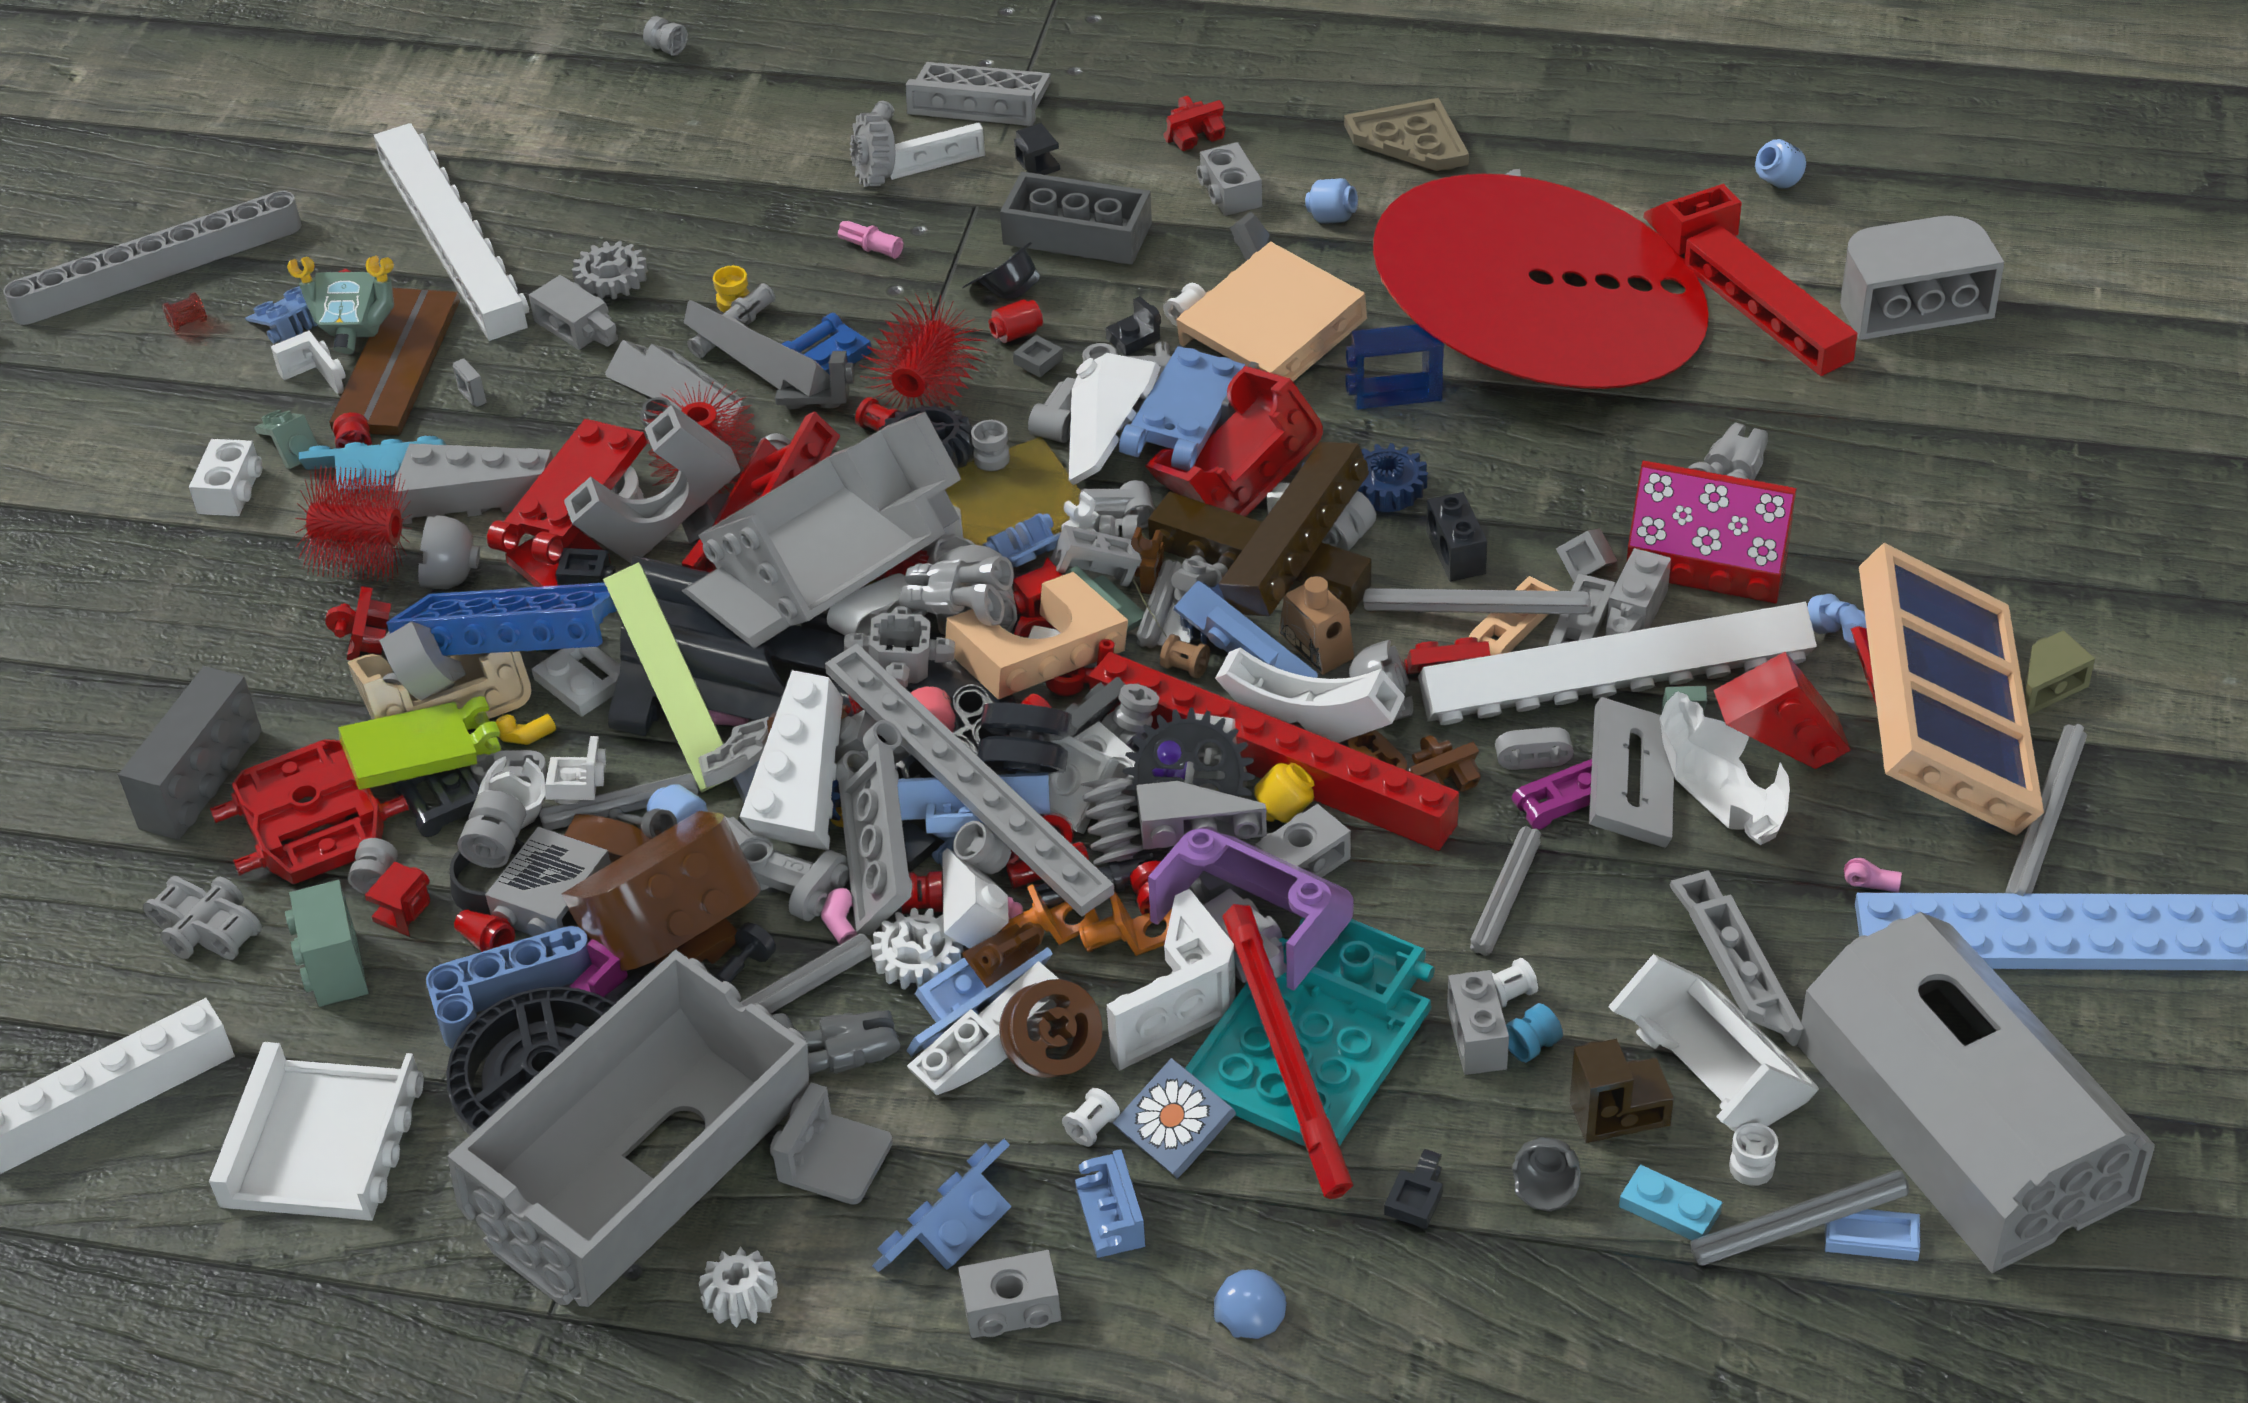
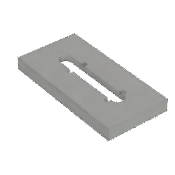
M1600 697L1594 711L1589 825L1666 848L1672 839L1674 774L1663 745L1659 721L1661 715ZM1630 733L1637 734L1641 738L1639 807L1632 806L1626 797L1628 790V746Z

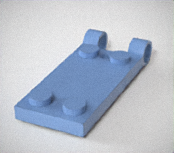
M1177 346L1131 425L1127 424L1124 427L1120 438L1119 452L1139 457L1146 442L1174 449L1171 466L1189 471L1194 466L1196 459L1222 415L1221 404L1227 396V388L1230 381L1245 364L1232 361L1226 357H1217L1198 352L1193 348Z

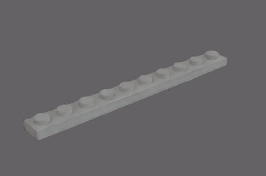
M856 643L825 663L827 675L876 721L886 720L893 723L901 733V745L1079 915H1085L1114 895V884L861 646Z

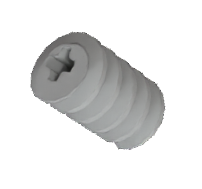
M1117 777L1082 783V786L1093 788L1092 791L1083 795V801L1096 804L1095 807L1085 812L1086 818L1098 820V823L1088 828V833L1101 836V839L1091 844V849L1104 853V855L1093 861L1094 865L1133 859V855L1143 850V845L1131 843L1130 841L1131 838L1141 833L1140 828L1128 826V822L1137 818L1138 813L1125 810V806L1135 801V796L1122 793V790L1133 785L1132 780Z

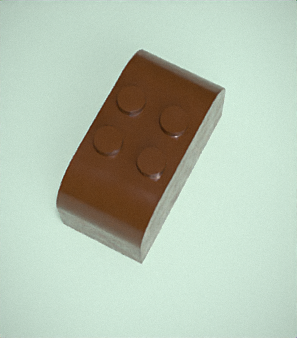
M697 811L571 887L561 895L578 927L587 934L588 942L594 939L604 945L614 956L619 958L621 971H626L644 966L663 957L739 910L759 894L761 886L724 814Z

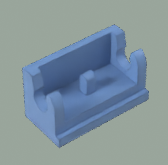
M1122 1150L1113 1151V1154L1082 1162L1079 1165L1081 1174L1099 1171L1094 1175H1086L1075 1180L1097 1258L1145 1247L1144 1220Z

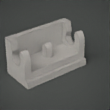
M1064 525L1050 559L1057 566V572L1065 573L1068 566H1078L1080 569L1112 575L1115 579L1120 580L1121 586L1126 587L1131 583L1137 566L1139 567L1142 561L1139 553L1133 549L1131 539Z

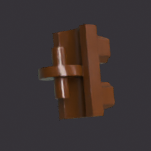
M1432 735L1425 736L1420 740L1421 751L1412 754L1413 762L1416 765L1411 766L1409 772L1444 786L1445 784L1442 780L1452 777L1459 791L1463 792L1478 785L1481 775L1475 759L1479 750L1474 741L1453 749L1449 740L1439 743Z

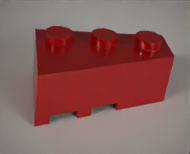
M1786 652L1714 690L1727 726L1814 769L1830 763L1851 751L1837 714Z

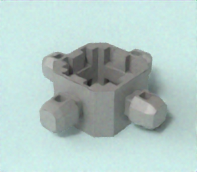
M896 606L891 613H880L871 619L870 636H864V633H852L845 635L844 651L857 643L904 688L908 686V683H919L928 677L929 660H935V663L954 660L955 642L939 637L936 640L930 639V621L922 615H914L910 608L906 606ZM887 645H894L892 650H886ZM906 646H913L912 651H905Z

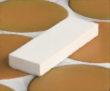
M975 123L895 144V165L890 176L891 179L985 156L982 126L980 123Z

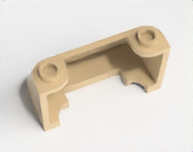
M520 651L450 656L449 658L461 662L466 675L454 681L455 685L452 688L434 693L422 701L409 694L403 685L386 683L382 679L385 675L393 673L388 661L382 656L370 654L347 662L353 680L372 720L455 702L458 709H460L470 699L479 696L485 697L488 703L489 711L485 712L490 719L525 705L531 695V684Z

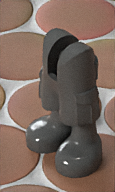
M884 1010L854 1015L853 1013H844L843 1015L821 1017L819 1021V1030L798 1031L808 1043L809 1076L828 1068L830 1073H840L852 1068H858L866 1062L882 1061L885 1057L896 1053L900 1049V1042L897 1032L894 1030L895 1024L891 1012ZM786 1014L772 1015L774 1020L787 1029L793 1028L797 1030Z

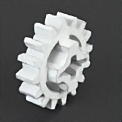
M912 908L908 917H904L903 914L897 912L895 913L896 922L891 923L884 920L881 922L883 932H874L873 934L874 945H871L873 962L876 965V972L878 974L885 973L888 984L899 979L901 989H906L910 983H916L917 988L921 987L926 981L931 980L961 960V953L964 952L963 944L944 934L943 915L937 919L934 918V911L930 908L924 915H918L917 909Z

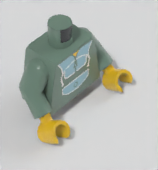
M376 255L367 259V272L316 273L315 278H312L310 275L314 270V262L311 258H301L304 266L303 271L299 269L296 259L290 260L287 265L288 271L293 277L301 278L299 286L311 316L322 330L335 337L333 350L343 354L354 353L356 337L375 336L378 333L380 324L383 323L394 308L391 278L387 277V274L393 270L394 263L388 257L380 260L381 268L379 266V258Z

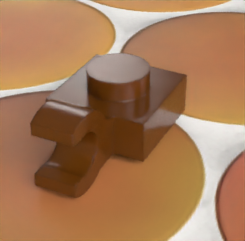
M1136 527L1131 539V545L1136 552L1140 553L1142 561L1139 567L1137 566L1135 576L1140 577L1141 592L1152 594L1164 562L1163 535L1160 530H1156L1153 539L1148 540L1142 536L1141 527Z

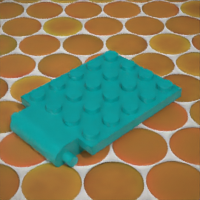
M1302 917L1299 926L1304 922L1305 918ZM1351 919L1295 990L1287 987V972L1276 978L1325 1114L1330 1120L1339 1146L1430 1012L1432 1007L1431 1000L1411 992L1410 989L1417 979L1429 983L1435 972L1434 966L1424 963L1426 956L1424 948L1354 919ZM1281 937L1279 941L1282 943V950L1285 955L1283 962L1287 965L1286 942L1288 940ZM1247 982L1185 1069L1230 1105L1236 1112L1235 1116L1306 1147L1300 1132V1124Z

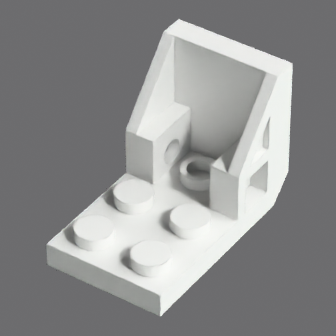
M1190 889L1175 895L1164 945L1165 961L1172 968V974L1159 977L1151 984L1130 994L1121 995L1115 1001L1107 1004L1110 1058L1119 1071L1217 1024L1236 998L1234 943Z

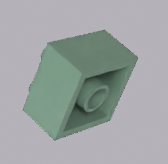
M335 880L289 892L292 909L285 911V916L290 934H297V938L291 941V948L296 965H305L304 968H300L305 992L314 991L319 1007L369 994L357 934L340 881Z

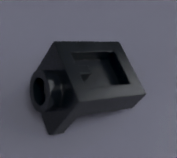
M1141 296L1133 299V315L1105 328L1106 339L1125 356L1160 340L1161 315L1154 305H1150Z
M563 548L555 575L558 585L604 583V578L616 573V567L610 565L608 550Z

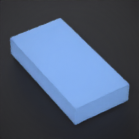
M1866 1209L1825 1223V1252L1918 1261L1920 1254V1214Z

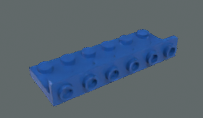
M605 582L428 594L387 621L390 634L411 621L431 628L430 631L434 635L441 654L444 656L598 647L603 643L599 624L603 623L605 616L616 612L617 609Z

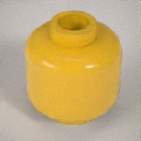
M1291 762L1289 765L1278 763L1273 766L1254 787V795L1257 801L1266 805V820L1273 822L1276 819L1282 823H1289L1294 816L1301 813L1313 801L1314 791L1312 787L1314 786V781L1296 763Z

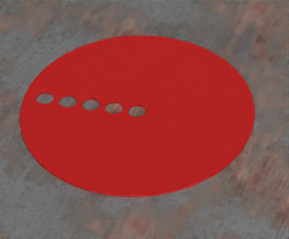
M1466 174L1445 177L1421 184L1400 195L1383 212L1375 229L1373 238L1375 265L1383 284L1400 308L1420 327L1445 345L1470 359L1513 376L1540 383L1574 388L1606 389L1643 384L1670 374L1687 363L1699 349L1708 328L1709 313L1707 300L1696 274L1685 264V259L1678 255L1661 235L1642 221L1606 201L1567 186L1544 180L1505 174ZM1536 270L1543 271L1549 274L1554 282L1548 285L1539 284L1529 277V273ZM1565 273L1578 274L1586 280L1587 284L1583 287L1569 285L1563 280L1562 275ZM1599 275L1610 276L1618 281L1620 287L1617 289L1604 288L1595 281V277ZM1633 277L1642 278L1652 285V290H1636L1629 285L1628 279ZM1674 280L1683 285L1685 292L1680 294L1668 292L1661 286V281Z

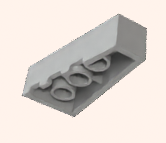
M409 444L395 480L396 493L400 478L397 501L402 490L398 509L402 501L403 504L400 509L406 507L401 514L402 519H404L402 524L412 523V518L430 516V514L446 516L445 514L467 511L469 517L482 515V512L500 507L502 512H510L552 461L551 450L532 448Z

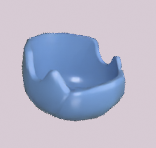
M1254 1269L1240 1270L1226 1278L1214 1299V1318L1217 1323H1223L1235 1338L1242 1336L1244 1338L1259 1339L1275 1332L1283 1321L1287 1303L1286 1296L1279 1284L1264 1272Z

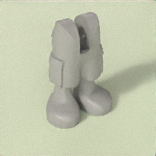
M1735 422L1729 427L1722 438L1712 445L1704 462L1693 463L1688 468L1755 480L1763 464V455L1768 443V433L1754 428L1750 436L1745 438L1746 426Z
M1004 556L988 557L980 563L967 566L963 560H944L936 562V564H916L907 569L905 581L909 585L902 587L899 604L910 609L925 610L937 615H956L963 611L966 606L974 610L976 617L982 624L987 626L999 625L1004 617V603L998 591H1007L1011 588L1014 579L1012 564Z

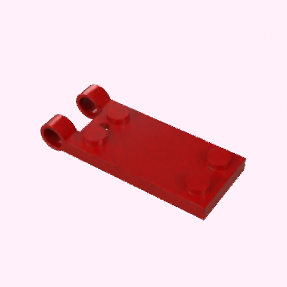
M584 419L504 521L497 520L491 524L487 533L488 546L494 550L512 553L518 547L522 536L526 533L535 536L531 548L532 556L535 560L552 565L559 563L563 548H567L581 530L572 524L564 500L590 476L609 490H612L647 445L644 432Z

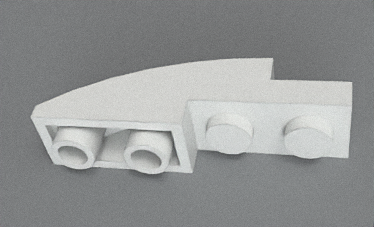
M1038 961L980 1014L970 1009L908 1064V1069L935 1095L953 1090L988 1072L1008 1058L1002 1047L999 1033L1000 1018L1008 1000L1017 991L1028 985L1058 978ZM1040 999L1031 1009L1028 1020L1036 1019L1033 1015L1036 1012L1055 1008L1056 1003L1051 999Z

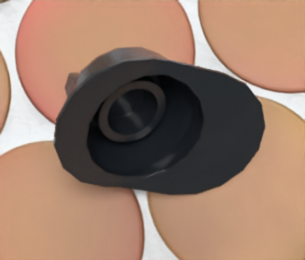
M1030 242L1001 266L964 285L962 289L979 281L998 297L1011 299L1021 296L1040 279V273L1026 250L1032 243Z

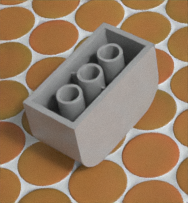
M1938 216L1866 228L1855 233L1848 242L1840 305L1851 327L1858 333L1857 337L1859 340L1995 318L2004 261L1986 231L1979 224L1963 217Z

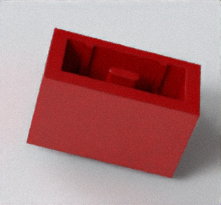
M1723 183L1645 211L1643 218L1678 255L1686 252L1688 238L1719 224L1732 235L1738 236L1742 202Z

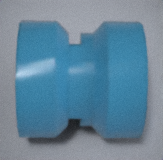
M1540 1003L1528 1009L1522 1020L1515 1018L1506 1024L1509 1035L1508 1049L1518 1060L1525 1063L1538 1056L1541 1047H1551L1562 1040L1563 1029L1556 1015L1550 1008Z

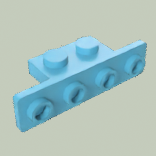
M422 436L413 442L387 439L383 440L380 445L369 446L365 443L353 442L346 444L345 448L331 449L328 446H313L309 448V451L299 452V461L308 470L315 469V466L316 469H320V467L325 468V465L326 468L336 467L337 485L340 467L342 484L346 468L347 485L350 467L352 485L355 468L357 485L360 469L361 483L363 485L366 468L367 486L370 469L372 485L376 470L377 486L381 469L380 484L382 483V487L385 470L387 486L391 471L392 489L395 470L397 476L409 444L446 445L443 439H439L436 436Z

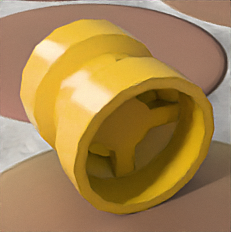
M733 265L722 267L714 273L713 284L714 289L717 291V307L725 313L731 308L733 301L737 298H744L750 293L746 288L748 286L747 273L743 268Z

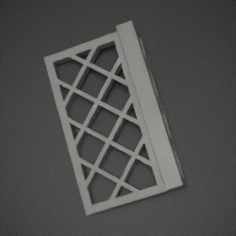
M926 62L916 79H909L906 83L907 114L1033 126L1036 121L1035 110L1051 83V73Z

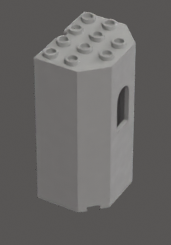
M1922 912L1906 919H1897L1886 928L1869 936H1860L1847 945L1806 990L1801 1020L1804 1030L1798 1042V1047L1991 1273L2054 1243L2058 1236L2068 1228L2074 1227L2078 1231L2140 1200L2155 1144L1951 924ZM1938 989L1982 1038L1964 1046L1922 1000L1921 996Z
M676 949L447 1156L456 1204L468 1220H473L476 1217L478 1226L486 1235L483 1241L492 1253L560 1305H568L575 1299L579 1306L589 1307L791 1111L794 1101L798 1097L802 1098L809 1086L808 1043L797 1030L793 1028L787 1029L774 1020L770 1012L759 1004L753 1005L752 1003L748 1006L741 1004L740 993L732 984L727 981H719L709 974L698 960L694 958L688 959ZM691 1111L701 1116L705 1122L704 1131L654 1179L625 1158L673 1113Z

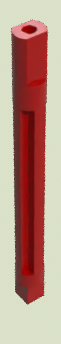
M1233 904L1222 917L1229 937L1234 943V950L1238 954L1300 1124V1132L1324 1197L1327 1199L1342 1197L1354 1185L1330 1120L1325 1114L1271 968L1251 906Z

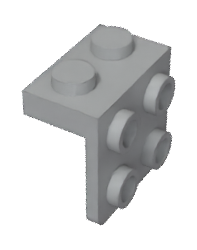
M811 1082L803 1097H798L794 1101L790 1112V1119L783 1131L779 1130L775 1134L771 1143L770 1154L774 1158L779 1182L845 1203L858 1204L862 1201L893 1144L891 1133L831 1114L827 1087Z

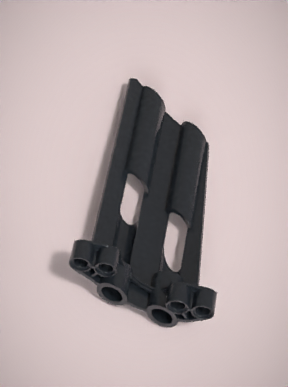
M636 555L632 558L631 566L638 562L641 564L708 710L754 721L770 717L773 713H777L786 686L774 670L771 659L826 672L825 663L844 652L845 635L829 627L827 623V615L830 608L811 620L800 623L801 626H789L754 649L682 592L683 589L711 572ZM622 622L620 674L609 710L608 727L617 731L646 736L653 721L658 722L660 718L661 704ZM930 631V639L936 640L937 637L945 638L946 636ZM887 645L886 650H892L894 645ZM906 646L905 651H912L913 646ZM955 658L953 661L935 663V660H929L928 677L919 683H908V686L905 688L910 693L926 686L940 688L948 694L953 705V696L960 687L975 684L987 692L993 703H1016L1012 694L997 699ZM830 677V680L843 697L842 705L850 706L851 712L848 716H854L849 695ZM977 705L967 706L963 711L967 713H973L978 711L981 707ZM956 725L954 732L959 730L958 725ZM878 735L879 739L883 743H885L886 740L882 736ZM995 767L991 768L997 775L1017 773Z

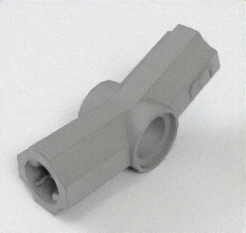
M725 817L761 886V890L772 887L792 894L796 884L814 863L774 850L773 844L769 839L755 836L734 817Z

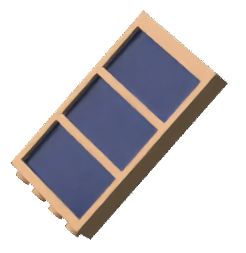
M1883 543L1859 566L1885 774L2017 836L2044 813L2009 605Z

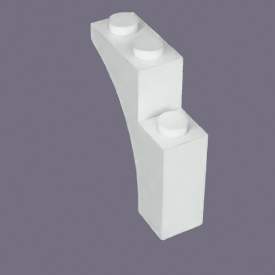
M1241 647L1228 653L1215 677L1237 703L1289 724L1298 721L1305 730L1337 743L1392 724L1405 698L1404 694L1382 669L1361 676L1343 679L1306 677L1269 665L1252 656Z

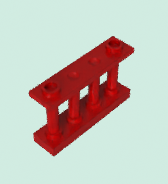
M814 411L805 416L789 445L778 450L766 438L762 439L712 526L829 457L840 435Z

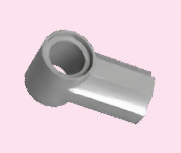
M1067 377L1065 381L1059 382L1045 404L1037 403L1033 407L1028 421V431L1031 435L1066 443L1069 440L1072 388L1076 379Z
M1129 481L1119 489H1083L1080 491V493L1084 491L1095 500L1094 511L1099 515H1112L1115 519H1123L1126 515H1138L1139 527L1141 529L1148 527V518L1155 510L1150 488L1143 481Z

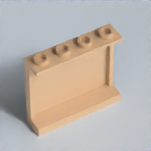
M1270 241L1176 319L1179 343L1184 347L1195 338L1235 362L1243 363L1245 366H1248L1251 361L1259 363V370L1290 378L1294 382L1367 319L1366 299L1364 292Z

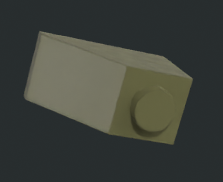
M2064 630L2048 638H2041L2032 645L2024 689L2028 716L2089 687L2095 658Z

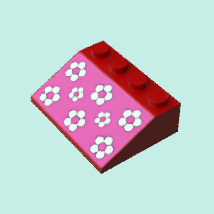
M1643 460L1631 524L1627 561L1634 548L1670 557L1669 583L1777 604L1786 573L1797 488Z

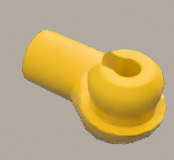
M509 714L501 716L495 721L500 731V736L498 737L503 742L529 745L556 731L555 723L549 714H545L526 725L516 724L515 717Z

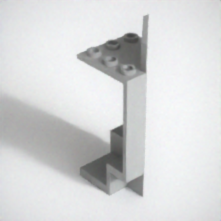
M926 412L887 425L856 445L835 452L699 534L698 536L703 543V551L706 557L714 563L717 569L683 589L682 592L755 649L789 626L811 620L945 535L944 528L960 519L945 489L961 480V477Z

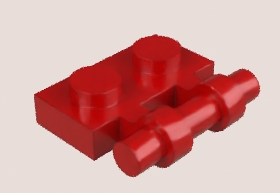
M1466 637L1455 640L1454 645L1439 646V643L1436 641L1418 643L1415 645V649H1410L1407 659H1404L1406 673L1416 674L1420 673L1427 666L1491 656L1489 641L1478 642L1476 637Z

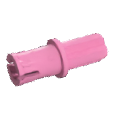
M842 221L839 225L838 237L862 246L864 251L870 252L873 250L894 259L898 258L902 252L903 239L883 233L876 226L865 227L850 221Z

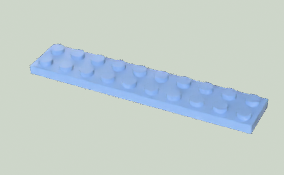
M2014 893L1856 894L1855 909L1859 937L1863 935L1869 936L1886 928L1897 919H1906L1922 912L1951 924L1992 969L2248 971V895L2024 893L2023 896Z

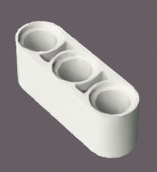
M900 573L889 576L856 590L831 606L827 615L829 627L843 635L864 633V636H870L871 619L880 613H891L896 606H901L899 604L901 589L903 586L909 585L905 581V576ZM910 609L914 615H922L923 617L928 612Z

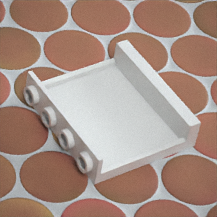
M263 1042L209 1180L219 1208L372 1221L378 1203H383L386 1198L387 1177L390 1168L396 1167L400 1154L399 1142L403 1132H408L412 1120L411 1108L415 1097L419 1098L423 1090V1074L418 1071L413 1054L406 1053L401 1069L286 1060L280 1043Z

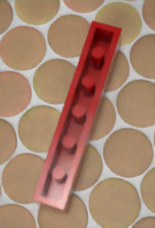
M1720 224L1687 239L1685 264L1696 274L1697 278L1819 376H1823L1854 361L1858 333Z

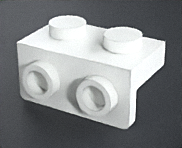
M590 736L587 757L550 758L545 784V800H555L559 804H575L579 800H595L596 787L604 786V772H606V749H599L598 736Z

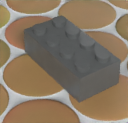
M1021 171L1000 211L1003 245L1023 248L1031 242L1032 244L1028 247L1029 249L1133 265L1152 225L1151 191Z
M203 666L120 771L118 776L138 829L180 840L187 829L196 822L198 815L209 800L215 797L219 787L231 771L237 768L240 759L250 746L258 740L262 729L244 676Z

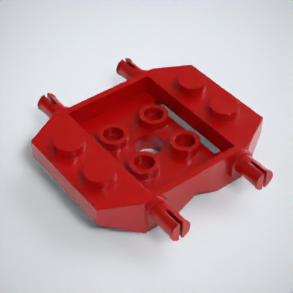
M331 739L318 741L242 770L232 783L234 793L231 794L232 800L215 807H210L216 824L233 816L243 815L257 844L255 845L256 852L233 860L239 876L260 867H267L270 872L292 884L355 861L356 851L361 841L368 838L382 839L383 822L387 821L386 818L409 811L403 794L380 804L378 798H374L370 788L359 790L340 740ZM304 797H314L309 802L298 803V801ZM358 813V817L343 822L348 815ZM325 824L334 825L304 837L309 830ZM286 839L295 840L283 846L281 844V841Z

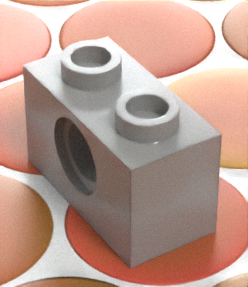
M1316 804L1304 813L1294 816L1289 823L1275 832L1268 833L1267 836H1264L1256 843V847L1322 878L1350 859L1351 831L1319 804Z
M1049 1250L958 1267L971 1338L981 1336L995 1337L1007 1331L1028 1327L1041 1328L1049 1323L1061 1321L1059 1293Z

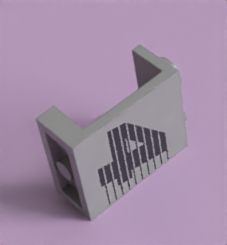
M537 827L485 894L490 914L506 918L513 929L529 934L532 937L563 928L562 918L569 908L561 894L610 865L608 850Z

